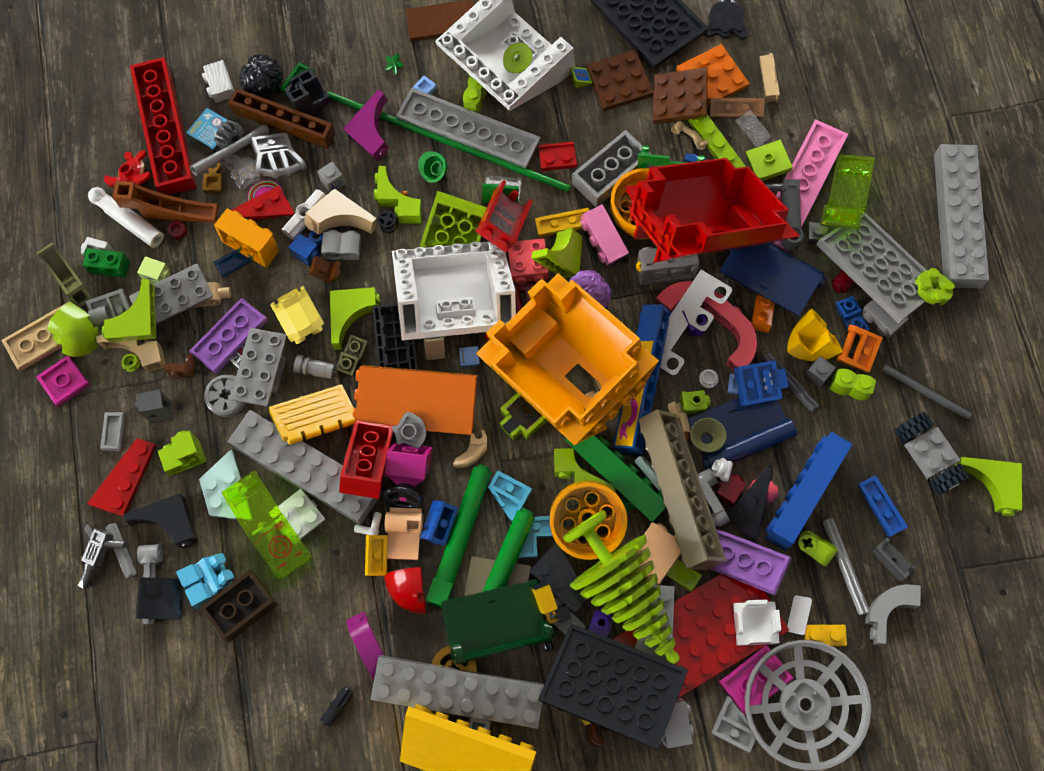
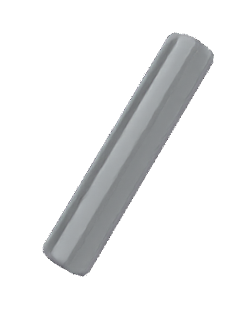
M116 523L109 524L105 528L106 532L113 534L112 540L123 541ZM113 548L125 578L134 577L137 572L127 548Z

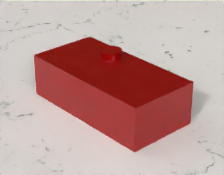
M355 420L340 474L339 493L379 499L385 476L387 451L393 443L394 431L392 426Z

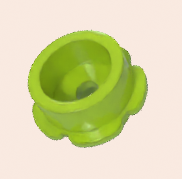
M127 354L122 358V367L126 371L133 372L140 367L141 362L137 355Z

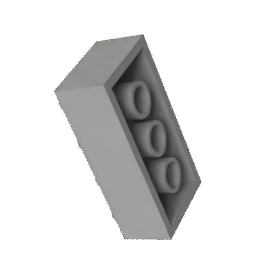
M625 130L572 173V185L595 207L600 206L611 196L613 187L620 177L629 171L639 169L638 153H641L642 145Z

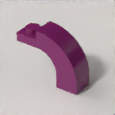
M363 611L346 620L357 651L374 681L379 655L385 656L372 630L367 615Z

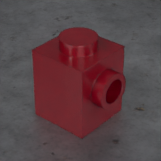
M730 474L728 482L720 480L717 484V487L720 488L716 493L717 499L732 507L746 483L743 482L744 480L740 476Z

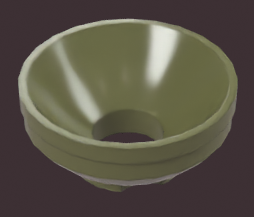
M702 418L695 422L691 428V443L700 452L714 453L725 443V428L716 419ZM709 434L712 437V442L709 444L703 443L701 436Z

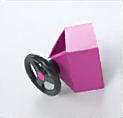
M394 442L388 449L385 475L398 485L388 488L384 492V499L389 504L397 508H418L422 505V496L413 488L426 478L431 469L433 447L420 446V448H415L405 443L397 445V442ZM396 493V496L390 497V494Z

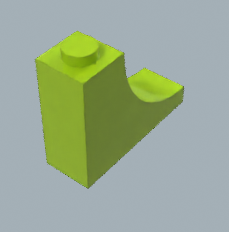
M571 228L557 232L552 249L546 248L532 251L531 259L557 275L559 273L564 279H570L580 271L583 236Z
M141 279L138 297L127 311L117 317L104 320L102 335L106 340L121 342L156 339L155 283L150 279Z
M375 287L330 291L331 343L334 350L342 349L344 336L352 323L360 317L372 313L373 306L381 305L380 294H377Z
M961 457L960 461L955 464L956 466L961 463L967 473L975 476L986 486L992 496L995 512H1000L1003 516H1014L1022 510V463Z

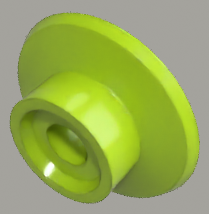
M522 42L510 45L503 55V65L510 73L523 72L532 61L530 47Z

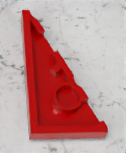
M279 185L231 210L233 212L238 211L242 214L243 218L251 220L278 218V216L287 215L293 217L295 214Z

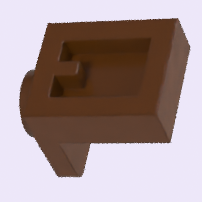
M315 256L312 260L309 275L325 282H331L339 277L341 262L331 263Z

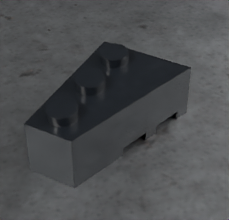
M555 543L530 570V576L536 579L538 583L543 581L549 582L554 598L567 605L569 611L576 615L588 602L589 598H584L580 595L584 588L574 590L570 587V584L577 576L562 549Z

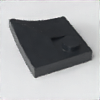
M138 577L135 619H182L180 580L177 578Z

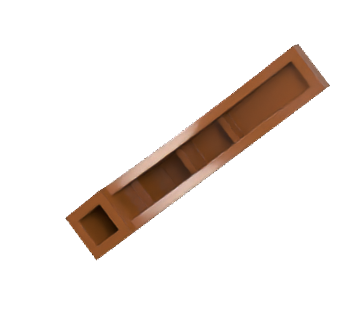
M116 181L112 197L120 208L138 209L145 219L216 223L219 210L217 203L191 201L165 195L139 186L134 182Z

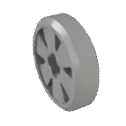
M221 375L214 378L207 385L204 400L207 407L214 414L222 417L233 416L239 413L246 405L244 402L230 399V393H232L236 376ZM225 392L229 394L228 399H224Z

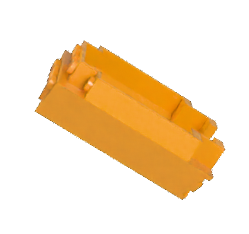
M558 273L548 283L543 279L536 283L528 291L531 300L506 325L499 320L486 332L489 341L476 354L575 446L606 430L605 423L617 415V410L622 405L626 406L631 399L635 401L640 391L645 387L646 381L659 360L641 345L640 338L584 289L573 280L568 282ZM577 364L600 383L601 390L594 397L584 395L565 377Z

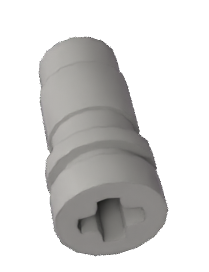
M298 354L294 362L293 372L332 379L335 372V364L313 360L308 356L305 358L304 355Z

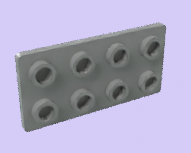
M194 264L155 283L156 324L213 297L198 264ZM139 291L129 296L132 304L137 299Z
M255 328L249 329L230 396L231 400L265 407L269 405L271 394L277 395L286 363V358L283 355L287 339L286 334Z

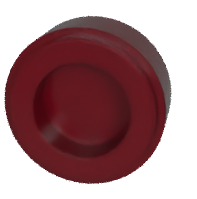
M173 221L169 224L167 231L171 238L180 240L186 236L187 227L182 221Z

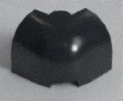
M311 68L290 79V84L285 89L287 97L294 108L313 117L318 116L317 109L331 102L329 95L322 88L318 77Z

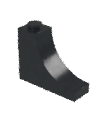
M180 493L123 514L124 521L130 526L149 523L163 527L171 536L173 543L179 548H189L193 546L194 542L199 541L186 498Z

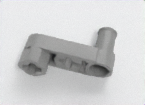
M708 468L699 473L698 477L709 509L712 512L711 515L715 527H720L730 520L711 489L712 486L718 484L716 476L713 475V471Z

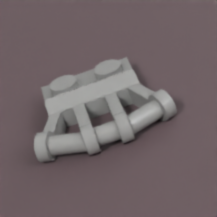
M287 132L251 137V143L257 159L256 177H260V175L273 177V179L282 175L288 177L298 170L306 169L303 159L293 150ZM286 155H288L296 164L289 166ZM273 157L280 158L283 168L277 169ZM267 158L270 169L261 168L262 159Z

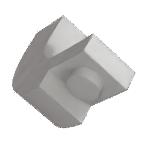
M906 584L895 586L880 594L871 603L869 612L866 614L865 624L873 625L870 629V639L873 640V645L882 646L886 644L887 618L894 608L915 609L920 607V585Z

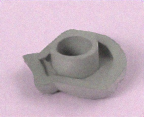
M406 412L399 424L392 426L397 445L405 443L415 448H420L425 440V424L419 416L411 412Z

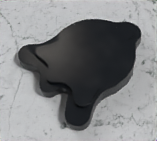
M720 0L715 3L710 10V23L707 26L708 32L704 35L706 37L719 35L723 39H727L729 34L733 33L740 40L746 39L748 31L743 26L744 11L742 7L733 0Z

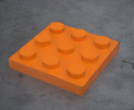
M722 44L678 65L676 71L707 67V108L710 107V98H728L748 88L750 84Z

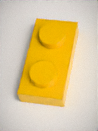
M366 535V576H384L387 574L388 535Z
M806 625L805 634L803 635L804 640L822 642L830 646H847L846 625Z

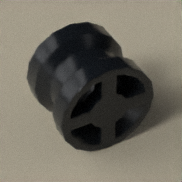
M387 210L379 214L378 222L380 229L385 233L394 232L398 226L395 214Z

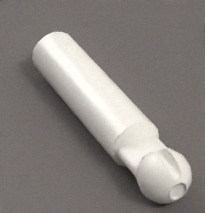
M94 187L88 192V198L91 203L98 205L108 216L152 248L160 245L164 234L130 208H120L114 199L100 187Z

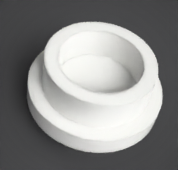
M710 369L702 371L699 376V382L705 388L715 387L719 380L717 373Z

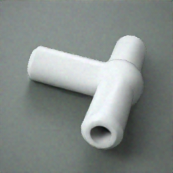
M375 512L371 527L355 525L354 532L366 535H379V524L382 514Z

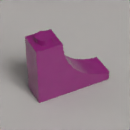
M379 89L343 128L351 139L377 161L383 158L389 149L379 131L380 115L388 99Z

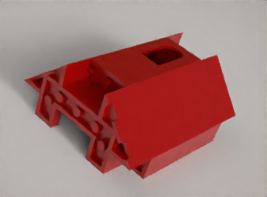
M727 158L650 167L646 180L638 181V185L625 186L626 193L630 195L632 205H629L631 221L635 220L636 224L635 240L650 237L657 246L653 263L770 244L799 237L798 233L786 222L789 209L748 166L735 168Z

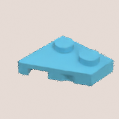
M498 470L488 486V489L511 522L517 510L521 511L532 492V488Z

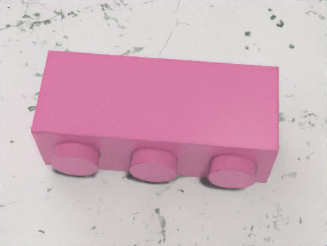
M603 204L581 216L580 224L584 231L587 230L590 235L589 241L591 245L597 248L599 252L598 258L601 263H605L606 267L629 254Z

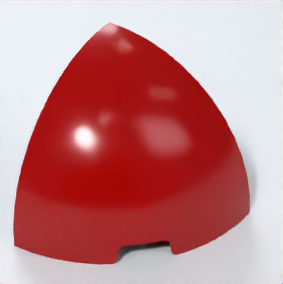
M421 567L396 570L384 575L387 591L396 604L409 612L426 614V598L423 591Z

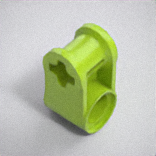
M804 531L799 536L798 545L800 549L826 567L838 552V549L833 544L811 531ZM811 538L812 544L808 543L805 545L804 539Z

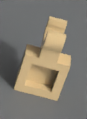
M669 403L670 413L678 415L684 434L689 433L690 427L687 414L682 413L681 403Z

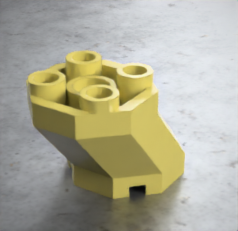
M304 286L300 287L301 291L294 289L277 299L278 304L271 303V307L290 342L295 341L296 344L306 339L305 336L311 333L314 335L322 331L323 328L321 326L324 324Z

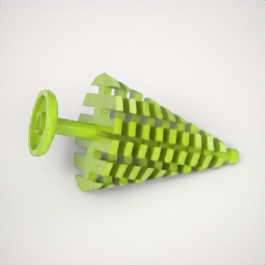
M604 510L591 516L565 534L562 538L567 543L584 536L600 560L583 572L582 575L578 576L570 584V587L574 590L585 587L580 593L584 598L596 595L591 600V603L596 607L608 602L601 609L603 613L609 615L616 612L612 616V620L616 623L627 620L622 628L626 631L638 628L633 633V636L638 640L650 635L644 641V644L648 647L658 644V647L654 650L659 656L665 655L666 660L670 663H678L680 657L673 649L676 645L674 637L666 639L672 633L671 626L662 627L669 620L667 612L657 615L664 609L665 603L664 599L655 601L662 592L660 586L652 588L658 582L657 573L648 575L655 568L653 560L644 563L651 555L650 549L648 547L640 550L647 543L646 535L639 536L610 553L595 531V527L607 517Z

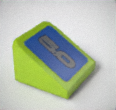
M570 68V75L575 89L592 84L587 68Z

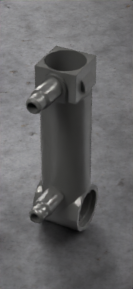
M784 179L781 184L766 186L771 191H780L782 203L789 209L786 222L798 233L799 237H795L796 240H782L781 243L786 250L792 251L799 247L804 235L801 230L800 180Z

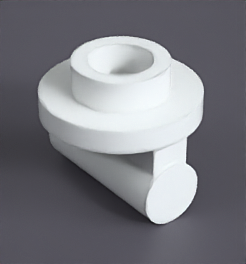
M724 458L716 460L712 466L713 475L721 478L724 482H728L733 463Z

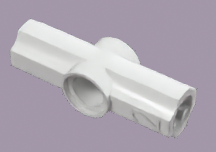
M316 189L305 203L297 206L296 213L281 229L282 232L291 240H295L306 228L305 216L302 215L326 195Z

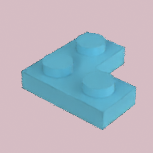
M550 516L535 517V521L518 559L538 558L537 538L553 537L550 529Z

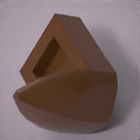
M190 353L187 356L185 364L166 363L164 370L174 379H181V377L192 378L195 369L193 355Z

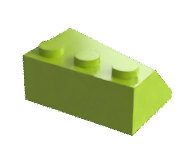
M437 191L420 247L480 242L481 235L475 232V230L478 228L487 207Z

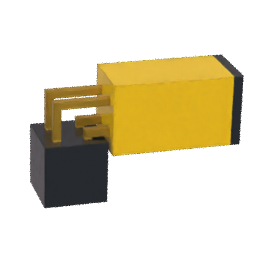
M543 581L531 586L540 613L546 615L548 623L550 622L551 624L556 621L562 623L572 618L567 605H556L549 582ZM548 612H552L555 618L550 619Z

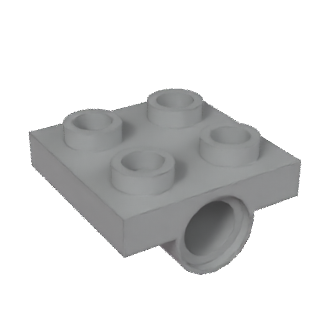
M124 289L85 301L89 309V319L93 326L98 328L99 335H102V326H104L105 319L117 317L130 308Z

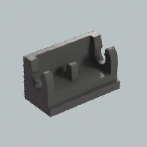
M887 537L871 553L901 582L916 567L911 565L901 555Z

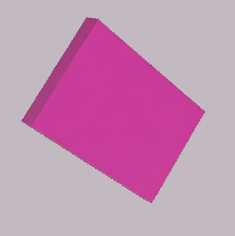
M765 645L718 682L745 716L744 697L746 685L757 662L771 650L768 645ZM776 655L765 663L772 672L783 665ZM788 670L778 676L786 684L793 679ZM760 671L757 673L752 685L750 706L762 704L763 689L768 679ZM774 684L771 686L769 697L779 690Z

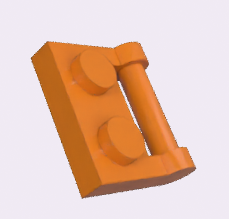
M849 325L847 330L849 333L842 352L838 354L836 361L869 373L883 337L855 325ZM857 334L861 337L851 359L848 358V354Z

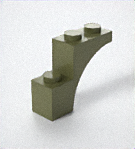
M53 242L36 252L74 305L80 308L86 304L85 301L93 299L90 291L79 279L75 270Z

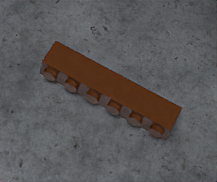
M238 88L235 89L228 101L235 115L262 125L264 124L284 133L287 132L289 135L326 149L329 148L336 135L332 123Z

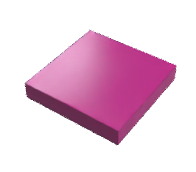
M68 355L36 377L57 407L90 386V383L78 366Z

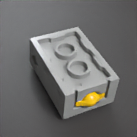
M645 247L639 250L636 269L640 285L692 279L696 276L699 266L698 256L653 263L657 248Z

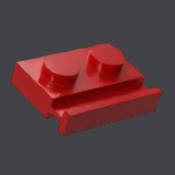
M574 141L538 145L541 172L577 168Z

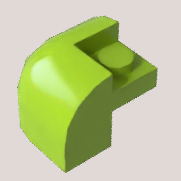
M68 302L55 312L48 324L47 330L53 334V340L57 344L62 345L63 354L73 357L85 356L99 347L96 336H99V331L97 327L94 328L88 319L90 315L71 302Z

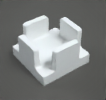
M747 600L745 603L733 604L737 646L779 644L778 633L781 631L780 613L779 610H776L775 602Z

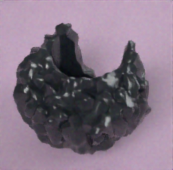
M268 55L250 56L248 64L243 65L239 74L241 87L248 93L268 99L274 91L276 92L282 86L283 71L280 69L277 60L269 58Z

